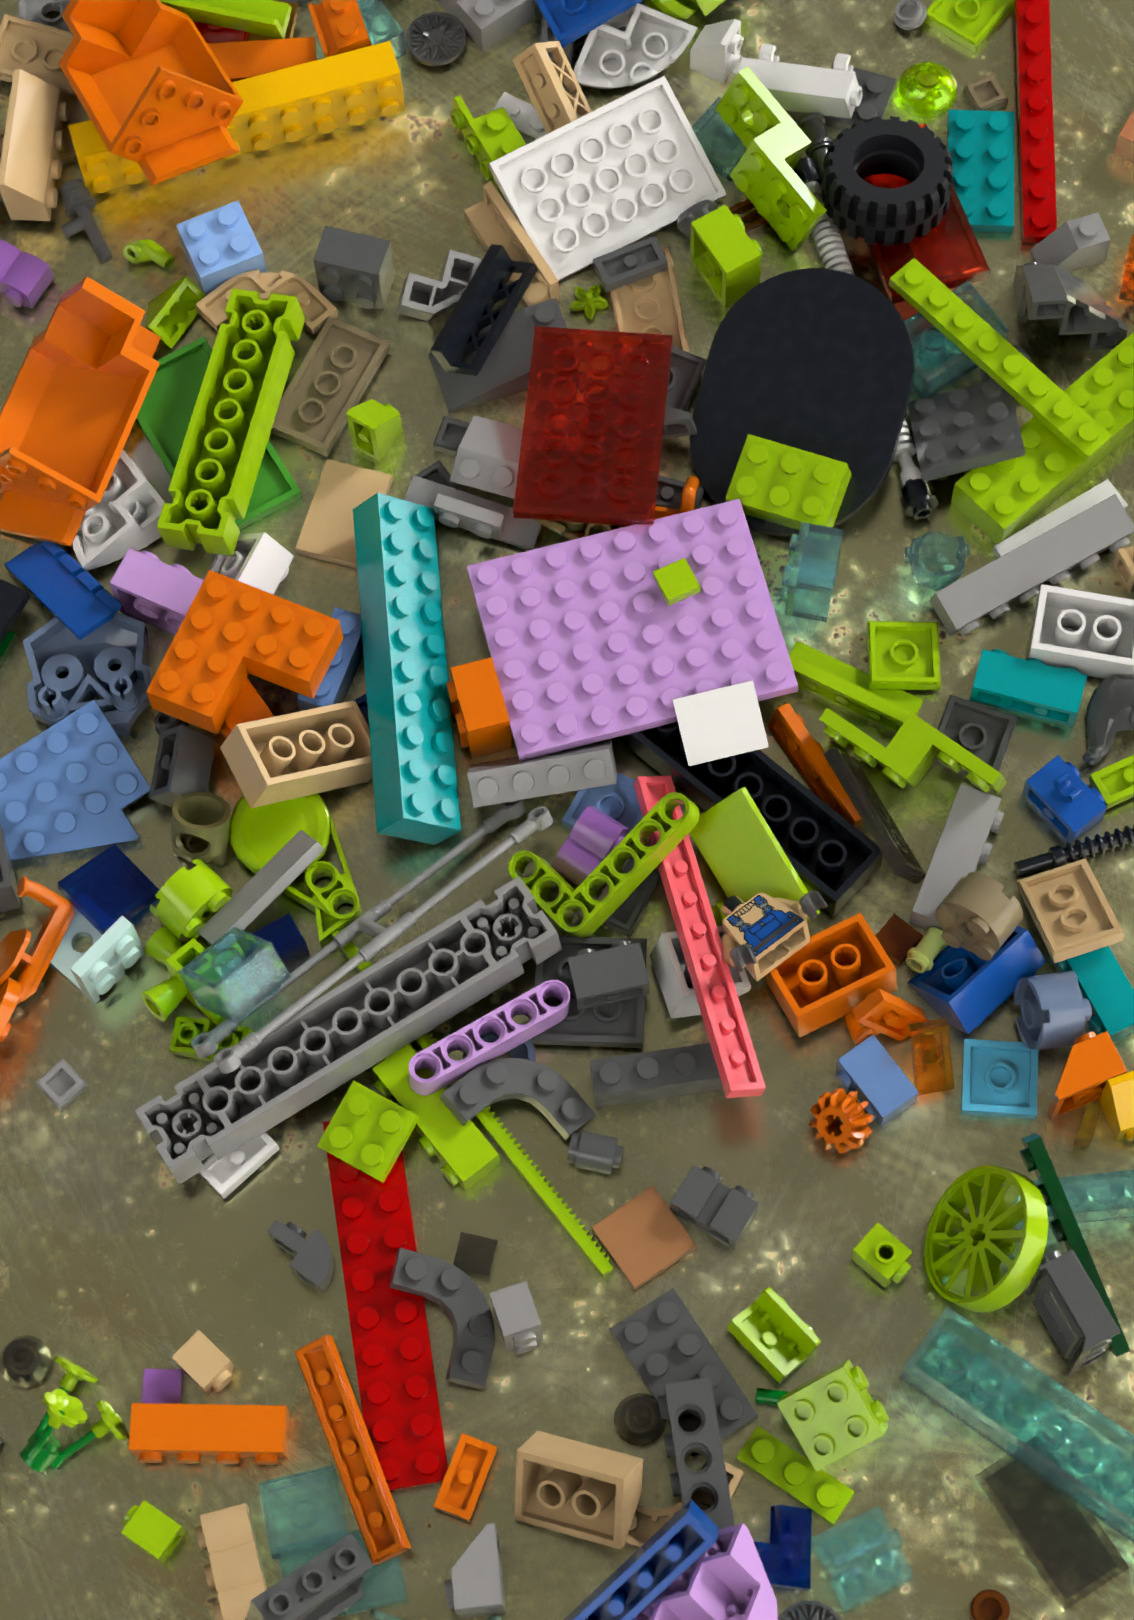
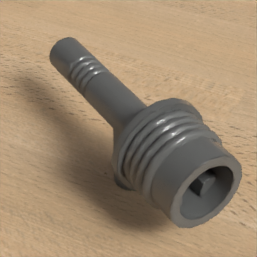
M73 179L64 183L59 188L62 203L65 206L66 215L70 218H75L61 226L64 235L69 238L85 229L102 263L110 261L113 256L91 213V210L97 204L96 199L92 197L82 179Z

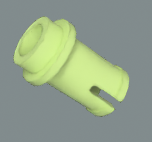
M930 927L918 945L908 950L906 963L914 972L924 973L933 968V960L942 948L947 945L942 939V930Z

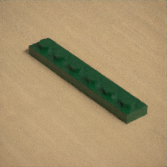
M1036 1133L1024 1137L1021 1140L1025 1149L1019 1152L1027 1171H1035L1040 1183L1036 1186L1042 1193L1046 1207L1049 1206L1055 1220L1049 1222L1051 1230L1058 1243L1064 1241L1068 1251L1073 1249L1121 1331L1120 1334L1112 1337V1342L1105 1347L1109 1348L1116 1357L1130 1352L1127 1340L1041 1136Z

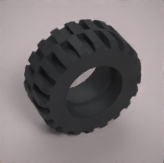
M881 116L872 117L866 123L863 120L856 122L852 125L851 130L846 128L837 135V139L835 138L827 148V154L824 156L822 201L824 208L827 210L826 214L831 219L833 218V223L841 231L846 229L848 236L856 240L860 237L867 244L874 245L875 242L884 243V246H893L894 242L910 243L916 236L920 239L930 232V228L934 229L939 225L949 207L953 173L951 154L939 137L934 138L935 133L926 126L924 128L919 127L916 121L910 119L907 122L900 121V117L890 116V119H881ZM877 174H892L908 180L910 184L897 188H882L871 185L863 179Z

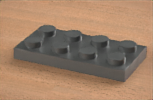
M674 1288L610 1328L613 1338L657 1405L658 1396L664 1395V1384L711 1377L721 1442L758 1419V1414ZM685 1414L678 1420L680 1428L686 1432H694L701 1425L699 1419L693 1414ZM696 1452L690 1453L693 1460L702 1455Z

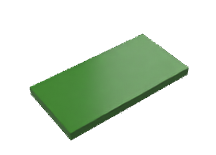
M204 336L157 360L160 362L136 418L137 424L171 479L212 353V348ZM269 440L244 520H235L240 531L302 498L299 487Z

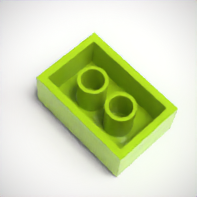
M748 434L725 500L728 502L740 499L744 514L829 539L852 474L848 464Z

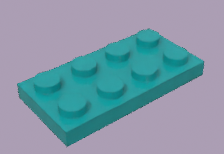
M948 109L947 150L951 154L953 173L949 207L946 212V231L1013 233L1015 112Z

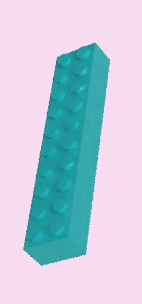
M377 492L353 509L377 833L436 845L461 831L451 706L446 686L448 671L434 509Z

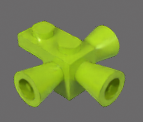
M166 926L157 930L147 941L145 953L166 965L170 977L141 993V998L146 1007L160 1021L164 1022L185 996L217 1026L247 1005L245 997L220 974V968L248 954L247 947L239 935L221 953L210 944L205 949L194 938L183 945Z

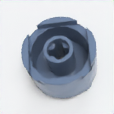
M1074 971L1029 976L1019 979L1016 984L1014 1006L1021 1005L1022 1017L1015 1018L1019 1035L1028 1049L1047 1050L1075 1045L1074 1041L1084 1035L1085 1021L1091 1019L1092 1009L1087 998L1082 999L1078 977Z

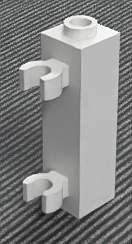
M762 44L759 59L742 58L737 73L748 66L784 110L810 114L821 113L825 116L851 119L855 106H859L861 103L862 87L858 85L856 74L853 72V65H848L851 58L848 54L837 53L833 69L779 62V56L774 55L776 46Z

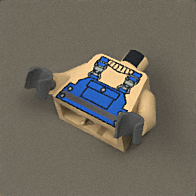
M817 890L806 893L799 901L777 897L772 898L765 893L756 894L746 903L738 896L729 897L722 905V912L727 916L722 922L725 934L721 939L725 962L729 967L735 968L737 973L743 971V967H746L752 977L758 982L811 941L806 918L809 917L810 920H814L818 916L816 911L826 908L828 905Z

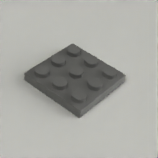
M994 379L923 397L908 403L923 482L1026 455L1013 397Z
M559 936L562 950L542 963L536 964L535 987L548 980L563 982L570 991L568 1014L560 1023L533 1037L532 1043L539 1045L643 1048L645 996L578 1010L569 975L567 958L573 957L575 952L583 949H594L596 952L610 949V945L620 941H630L631 944L640 942L646 966L647 939ZM548 997L544 1000L551 1007L562 1004L556 997Z

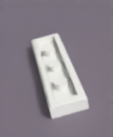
M1109 479L998 543L993 547L992 552L997 558H1000L1114 494L1118 497L1125 511H1127L1128 504Z

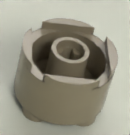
M970 872L966 877L962 876L937 907L936 918L944 931L941 935L942 939L953 948L961 946L976 954L979 958L989 961L1000 950L1023 919L1022 907L1014 895L1009 900L1001 892L1005 886L985 874Z

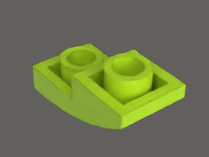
M177 1016L169 1052L214 1062V1057L219 1051L235 1046L254 1031L250 1027L237 1026V1030L217 1044V1050L212 1055L206 1058H199L191 1046L192 1040L201 1033H209L217 1025L211 1019Z

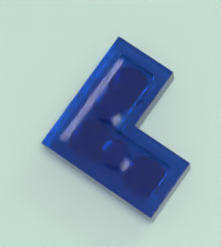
M785 1505L771 1506L770 1543L753 1541L772 1587L795 1590L811 1588L812 1509Z

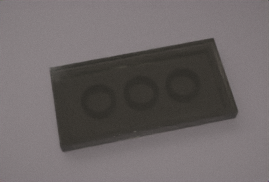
M835 747L823 753L895 875L914 884L922 881L926 873L858 760Z
M1039 1434L974 1476L975 1481L1063 1612L1129 1569V1566Z

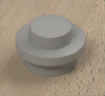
M901 0L896 5L894 12L896 24L904 30H912L919 27L927 16L926 8L920 0Z

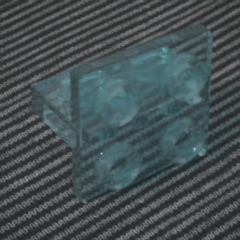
M878 1506L811 1538V1545L844 1611H848L912 1580L914 1577L901 1550L904 1542L897 1528L891 1529L882 1509Z

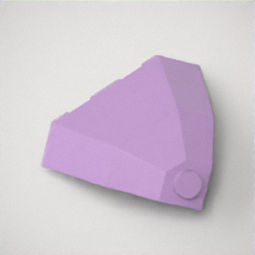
M743 1523L720 1529L717 1541L633 1620H778L776 1597L749 1529Z

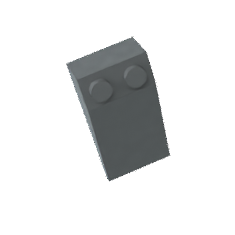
M556 298L514 312L477 376L446 372L433 353H429V359L449 414L578 375L577 352ZM492 324L481 329L477 338L489 332ZM477 351L465 356L462 362L471 363Z

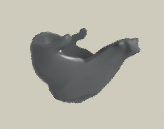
M1113 675L1106 678L1094 690L1087 706L1088 748L1082 757L1083 761L1088 762L1090 765L1098 764L1107 755L1114 743L1117 731H1130L1134 728V678L1127 680L1124 677Z

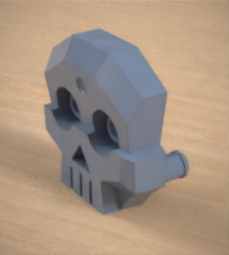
M115 613L113 619L79 640L54 617L23 640L33 680L26 684L28 706L33 719H37L51 727L96 698L97 700L95 701L119 738L131 736L130 729L139 715L151 704L146 691L153 679V674L150 666H147L148 630L145 623L123 614ZM114 664L121 665V668L117 671L110 670ZM61 672H69L66 678H58Z

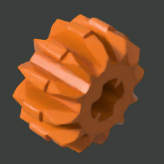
M837 1088L832 1093L826 1092L822 1094L818 1099V1103L814 1104L810 1110L815 1117L810 1120L808 1125L818 1129L814 1140H821L823 1138L825 1140V1150H832L836 1147L839 1154L861 1147L864 1144L863 1142H865L864 1139L869 1137L873 1131L868 1124L873 1121L874 1116L865 1113L864 1110L867 1108L869 1101L859 1103L857 1101V1091H851L846 1094L844 1088Z

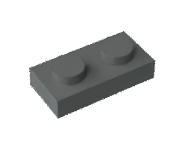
M652 236L594 258L593 267L607 293L667 270L668 261L656 237Z

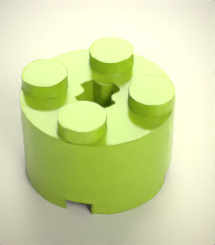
M195 859L192 861L196 865L195 867L188 870L183 866L163 884L155 895L159 900L157 907L151 904L149 908L150 912L181 942H186L192 938L198 943L203 940L198 931L231 899L233 893L232 888L201 859Z

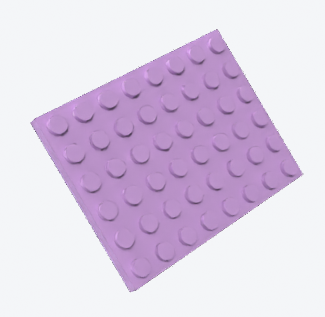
M740 499L467 566V573L488 649L494 663L510 720V728L519 761L678 722L672 699L752 680L758 701L798 692L795 673ZM685 558L701 586V590L695 595L668 606L653 578V571Z

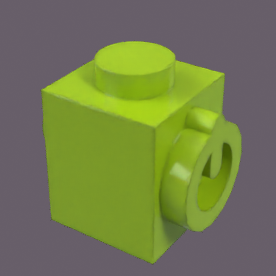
M877 1222L853 1249L851 1259L886 1288L892 1281L899 1284L909 1273L912 1266L908 1262L913 1252Z

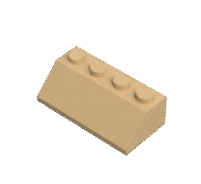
M14 69L0 162V193L11 220L50 221L52 208H56L58 203L55 182L56 179L61 178L62 173L59 153L65 149L66 139L63 123L69 121V104L63 101L59 88L22 69Z

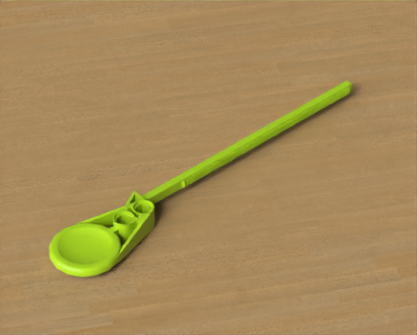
M316 793L250 808L243 795L235 804L231 815L229 842L238 860L254 874L259 872L300 830L311 836L323 847V852L303 871H306L305 881L312 898L291 886H288L283 891V893L316 913L319 942L323 949L333 941V937L362 915L360 901L331 814L323 798ZM332 836L344 874H340L331 863L319 861L326 853ZM327 876L332 879L331 883L326 887L319 888L314 885L315 881L320 877ZM343 903H349L354 906L353 910L346 915L336 913V909ZM351 941L341 950L351 960L358 954L357 951L359 949ZM363 961L355 968L360 973L372 965L369 961ZM426 1033L414 1040V1042L422 1051L436 1043L437 1038L432 1039L433 1034ZM491 1106L487 1107L475 1119L600 1276L605 1279L614 1271V1268L609 1263L611 1256L605 1258L607 1251L601 1253L603 1246L596 1247L598 1240L592 1242L594 1235L588 1236L590 1230L583 1231L585 1224L579 1225L581 1219L575 1220L577 1214H571L572 1208L566 1209L568 1202L562 1204L564 1197L558 1198L559 1192L553 1193L555 1186L549 1187L551 1181L545 1182L546 1175L540 1177L542 1170L536 1171L538 1165L532 1166L534 1163L533 1159L527 1161L530 1156L529 1154L524 1155L525 1149L519 1150L521 1143L515 1145L517 1139H511L512 1133L506 1134L508 1127L503 1128L504 1122L498 1123L500 1118H494L496 1115L495 1111L489 1113Z

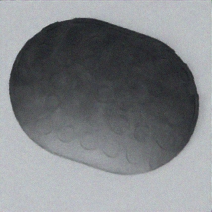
M824 268L799 269L779 274L758 284L744 294L728 311L715 333L693 410L692 419L697 427V435H690V452L696 474L706 493L715 504L726 502L725 497L748 434L848 464L852 475L834 527L857 514L856 512L872 496L876 495L890 471L912 391L915 369L914 352L907 327L898 310L881 291L859 277L838 270ZM745 514L749 529L760 533L781 537L811 535Z

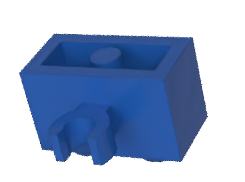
M1057 755L1026 780L1022 795L1067 843L1072 845L1103 820L1107 806L1100 792L1093 787L1089 788L1080 779L1081 775L1077 768L1070 762L1065 763Z

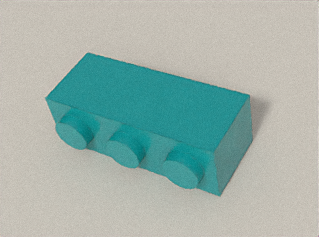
M983 649L969 701L1074 727L1087 675L1081 674L1078 670L1071 667L1057 668L1045 665L1044 662L1035 658L1021 659L1010 656L1009 653L1003 650L993 649L989 651Z
M1109 946L1054 963L1051 958L1057 973L1074 971L1076 973L1082 999L1087 998L1091 1005L1092 1016L1087 1021L1091 1032L1099 1035L1108 1031L1113 1043L1134 1033V989Z

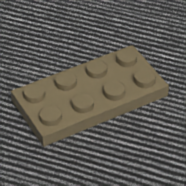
M329 316L281 397L271 433L328 457L347 424V411L358 405L390 349L389 341Z

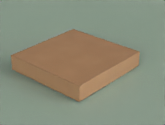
M653 1185L591 1227L594 1235L609 1256H611L634 1291L697 1249L695 1242Z

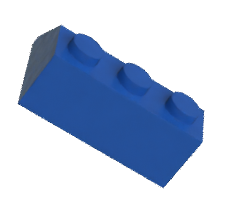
M1017 926L991 960H983L961 946L953 948L948 945L933 960L934 966L931 970L917 973L908 981V984L947 1024L969 1034L972 1030L979 1027L984 1019L999 1005L1009 999L1010 995L1015 992L1019 979L1034 976L1036 971L1046 963V960L1028 930Z

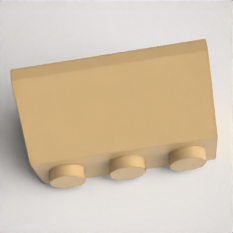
M537 1430L517 1450L514 1520L621 1549L626 1541L642 1493L643 1458Z

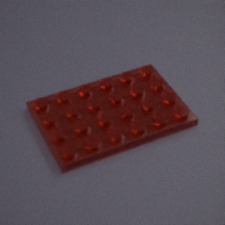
M535 326L513 507L514 518L621 526L654 524L673 335Z

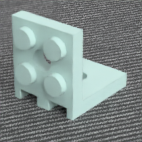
M81 894L72 904L75 912L73 919L50 965L91 1002L96 1004L100 1000L99 995L108 992L114 983L116 984L126 974L124 970L132 967L145 954V949L133 924L123 915L116 922H113ZM89 937L93 939V945L86 952L80 953L74 950V944L79 938Z

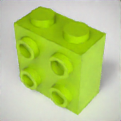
M849 1359L786 1393L777 1402L778 1407L816 1472L882 1437L888 1429L886 1422L889 1421L883 1405L878 1400H872L866 1389L869 1387V1383L865 1374L859 1366L853 1367Z

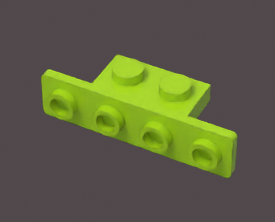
M456 96L453 98V111L450 112L451 121L456 130L461 129L469 152L472 155L476 154L484 177L487 180L491 179L505 200L488 165L525 146L526 143L504 107L474 119L461 96Z

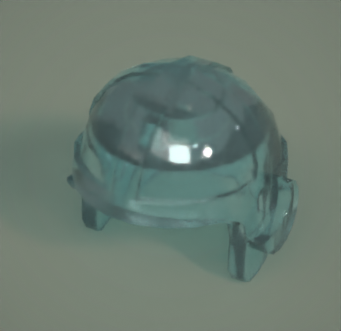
M935 531L928 532L916 539L912 538L911 546L905 547L904 552L905 563H910L913 580L917 585L933 591H940L958 581L964 573L966 556L970 555L969 545L965 543L963 536L953 537Z

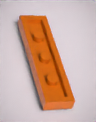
M789 702L777 707L768 724L769 729L813 793L859 830L867 817L861 802L853 797L845 785L841 773L833 768L825 756L821 744L813 739L805 727L803 718L798 713H795Z

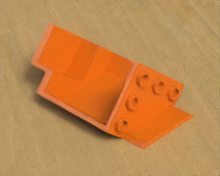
M70 0L62 16L73 33L74 38L58 64L110 153L137 162L149 183L153 186L240 152L226 128L244 101L188 14L166 6L160 0Z
M85 277L61 295L46 330L33 338L0 412V531L66 546H72L86 511L100 503L160 362L153 359V355L161 337L140 325L146 311L89 277Z

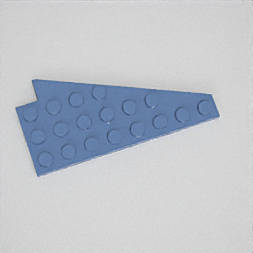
M95 700L87 703L0 758V826H2L11 861L132 842L140 839L139 834L123 809L150 793L151 787Z

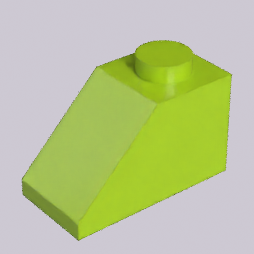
M373 399L350 408L346 413L352 446L381 462L403 432L400 413L390 404L384 403L382 405Z

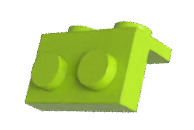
M770 1287L764 1289L756 1301L733 1318L726 1327L778 1383H781L805 1363L821 1343L813 1329L804 1323L788 1306L787 1302Z

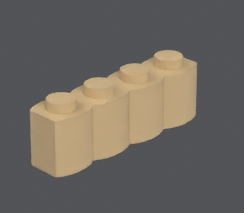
M243 1503L200 1515L202 1525L195 1527L200 1549H207L210 1564L204 1565V1570L209 1588L216 1587L219 1603L213 1604L216 1620H245L251 1600L268 1589L251 1513L248 1505Z

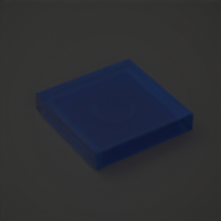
M115 844L57 882L58 890L101 935L122 915L129 920L156 901L155 895L159 891L151 880Z

